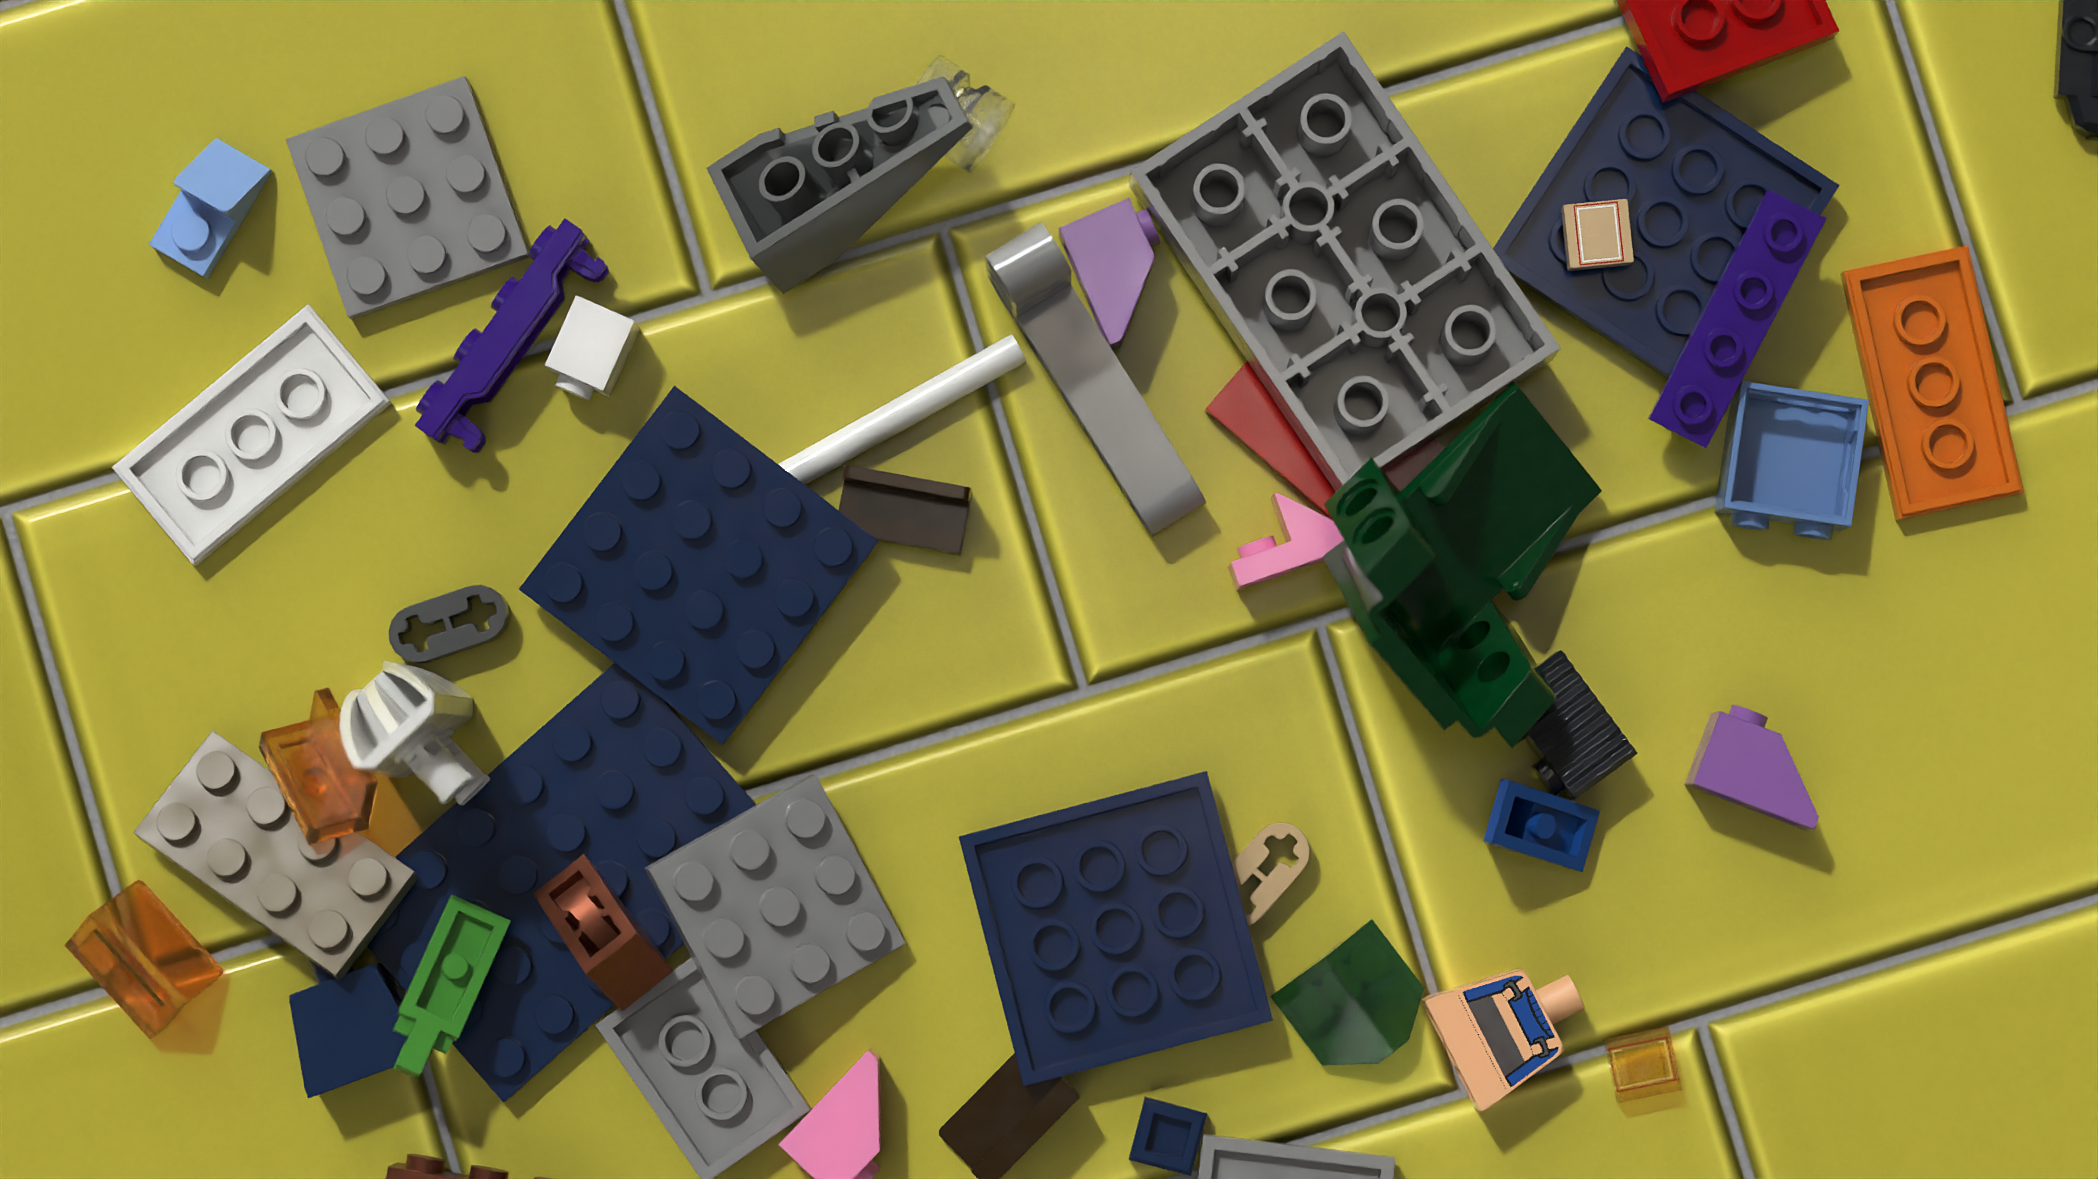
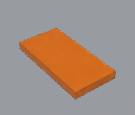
M1968 245L1842 272L1840 274L1895 521L2024 493Z

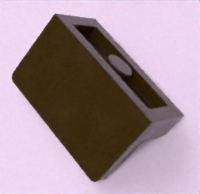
M844 465L842 474L844 484L839 505L841 513L878 541L961 556L972 497L970 487Z
M1014 1053L939 1129V1136L972 1168L971 1172L978 1179H1000L1081 1095L1062 1076L1023 1086Z

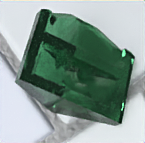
M1370 919L1270 995V997L1323 1066L1378 1064L1409 1041L1424 987L1375 922Z

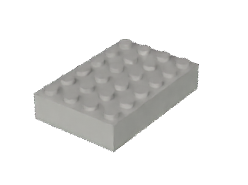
M1344 31L1130 171V189L1143 208L1148 211L1159 232L1335 491H1338L1371 457L1384 472L1494 400L1513 381L1518 384L1553 361L1561 349Z

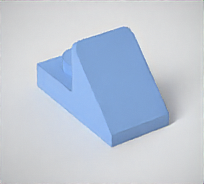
M215 138L175 178L173 184L181 189L149 245L204 278L209 279L271 175L272 170Z

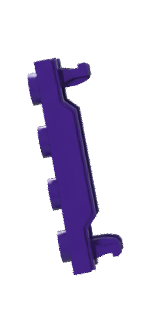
M1770 189L1766 191L1647 419L1707 448L1826 218Z
M564 218L557 229L549 225L538 236L528 253V257L534 260L520 281L511 277L502 286L491 304V308L496 311L494 317L483 332L475 328L462 341L453 357L459 365L446 383L443 384L439 380L435 381L421 398L416 408V411L422 415L415 424L417 428L438 443L445 445L449 438L453 436L464 440L463 446L473 453H480L486 444V437L478 426L465 418L467 413L474 405L490 403L495 398L565 301L563 281L571 270L594 283L604 281L610 273L608 266L602 259L598 257L595 261L585 252L591 242L580 228Z

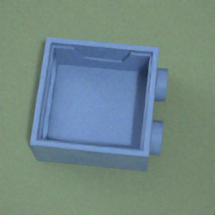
M1741 381L1729 407L1715 513L1731 515V526L1752 530H1768L1769 521L1794 524L1793 535L1820 540H1831L1833 530L1842 531L1851 527L1869 400Z

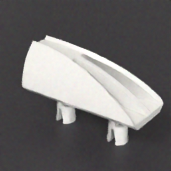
M382 661L383 670L362 690H352L343 702L340 713V733L349 760L355 768L390 778H408L414 772L439 797L442 803L446 804L455 797L457 799L456 802L463 806L490 780L487 774H483L468 755L451 739L473 717V698L453 682L436 673L411 665Z

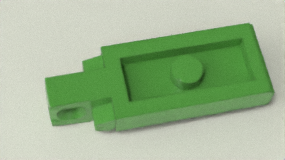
M451 894L396 1014L399 1017L393 1031L407 1038L393 1069L417 1079L425 1066L432 1048L444 1054L448 1053L453 1040L456 1041L460 1036L508 929L510 920Z

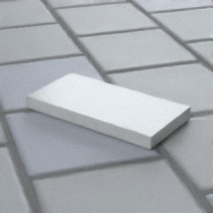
M308 304L112 468L190 562L197 566L391 405L392 402L322 318Z

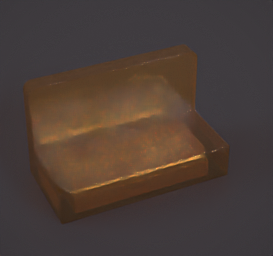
M328 687L315 690L309 720L261 732L259 750L308 845L369 829L378 787V780L374 773L355 768L349 760L340 733L341 710Z
M142 880L135 881L89 914L64 945L150 1040L168 1027L188 1002L215 983L223 974L222 967Z

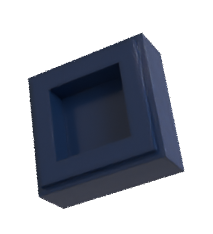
M1145 1096L1129 1160L1191 1176L1207 1113Z

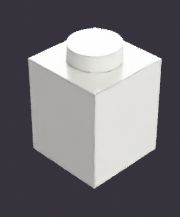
M576 295L545 363V366L551 372L559 375L555 386L590 401L594 391L610 397L640 327L634 320Z

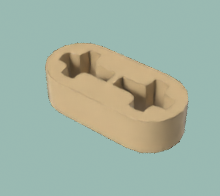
M1278 822L1266 826L1231 863L1238 888L1252 874L1262 881L1250 897V900L1256 906L1249 915L1245 913L1248 926L1255 923L1265 914L1303 871L1309 860L1310 848L1308 840L1302 831L1292 824ZM1287 834L1293 836L1297 840L1292 850L1295 856L1298 857L1296 863L1289 867L1281 862L1276 865L1268 876L1264 875L1258 867L1270 853L1267 846L1264 845L1265 840L1271 835L1279 840L1285 838Z

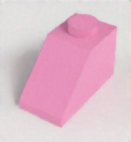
M872 1048L862 1056L779 1144L814 1179H871L881 1169L873 1160L882 1148L880 1056Z

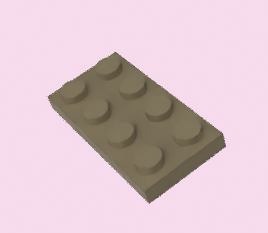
M213 730L133 832L141 841L339 981L346 975L419 878L415 871Z

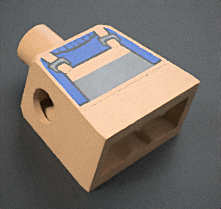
M1521 968L1453 987L1420 999L1474 1108L1480 1112L1490 1108L1561 1055L1565 1049L1553 1025L1585 1009L1583 1001L1568 974L1535 990L1525 970Z

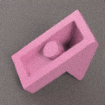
M1274 493L1271 501L1286 543L1277 546L1274 536H1269L1237 548L1241 559L1232 561L1228 566L1236 591L1324 561L1323 556L1344 540L1334 521L1281 494Z

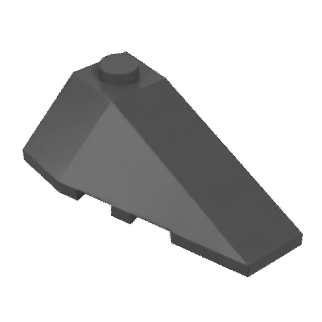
M944 76L873 98L868 108L838 117L834 111L815 116V125L784 134L780 128L761 133L707 167L710 177L750 259L783 294L837 261L973 128L951 85Z

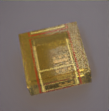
M1664 1026L1603 1039L1616 1102L1622 1103L1682 1090L1669 1027Z

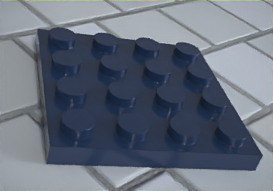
M1626 46L1493 247V250L1513 279L1668 380L1685 343L1766 191L1770 189L1821 215L1840 185L1696 91L1663 103L1642 56ZM1627 199L1634 257L1632 265L1568 271L1561 213L1562 206Z
M674 385L519 590L724 745L879 541Z
M1207 771L959 836L1023 1086L1273 1021Z

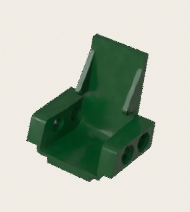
M1513 381L1401 492L1371 457L1324 503L1344 540L1327 552L1323 559L1370 645L1444 730L1458 721L1472 737L1480 738L1495 728L1508 745L1513 748L1553 704L1556 696L1515 627L1494 604L1492 599L1503 589L1515 601L1526 597L1579 513L1602 490L1515 381Z

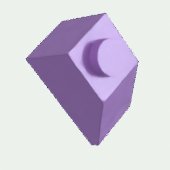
M1130 198L1059 228V239L1097 326L1112 350L1120 348L1154 264L1155 255L1152 247L1161 244L1148 211L1143 209L1136 213Z
M1737 705L1731 706L1729 714L1722 711L1711 713L1684 785L1800 829H1815L1819 816L1781 734L1765 728L1768 717Z

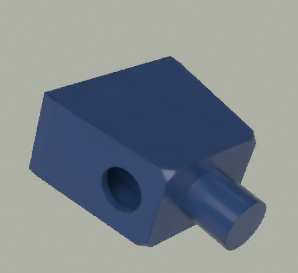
M308 959L317 985L289 995L303 1082L308 1098L394 1067L407 1038L393 1031L399 1017L396 1014L404 998L382 963H374L355 971L351 967L342 980L339 981Z

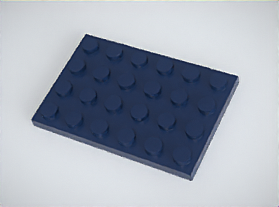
M616 663L610 666L487 775L490 778L489 782L463 806L456 802L395 856L397 860L415 871L419 878L367 945L368 949L407 992L451 894L511 921L460 1036L456 1041L453 1040L452 1042L454 1047L503 1102L508 1101L615 1006L604 992L584 973L533 894L584 854L596 866L637 922L647 931L666 960L684 942L644 868L757 805L671 706Z

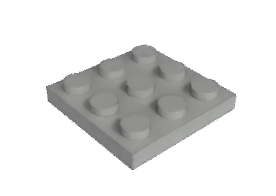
M466 76L286 139L348 318L351 320L529 258L527 244Z
M816 775L807 776L644 868L734 1037L738 1039L743 1038L906 944Z

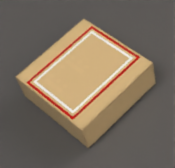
M1627 199L1562 206L1561 213L1568 271L1632 265L1634 257Z

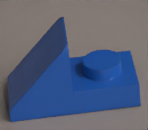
M1501 778L1483 841L1490 846L1521 853L1568 869L1583 872L1600 810Z

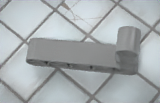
M1039 222L986 255V273L995 291L1148 533L1153 537L1206 504V500L1190 472L1071 285V269L1058 245L1042 222Z

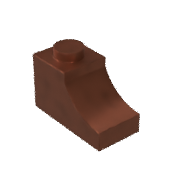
M584 854L533 894L584 973L622 1012L673 972L647 931L637 922L596 866Z

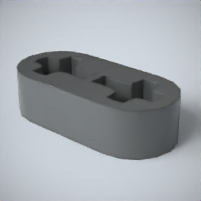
M483 585L468 586L408 606L399 611L391 621L388 631L389 641L395 653L405 660L419 664L433 662L490 643L501 637L508 628L510 620L509 605L504 596L493 588ZM475 597H479L482 603L486 605L495 604L497 614L488 618L489 629L481 632L479 627L473 623L456 627L453 618L467 614L472 610L471 600ZM419 617V620L425 625H434L444 621L446 631L427 638L429 649L420 652L417 645L404 643L403 634L412 630L411 619Z

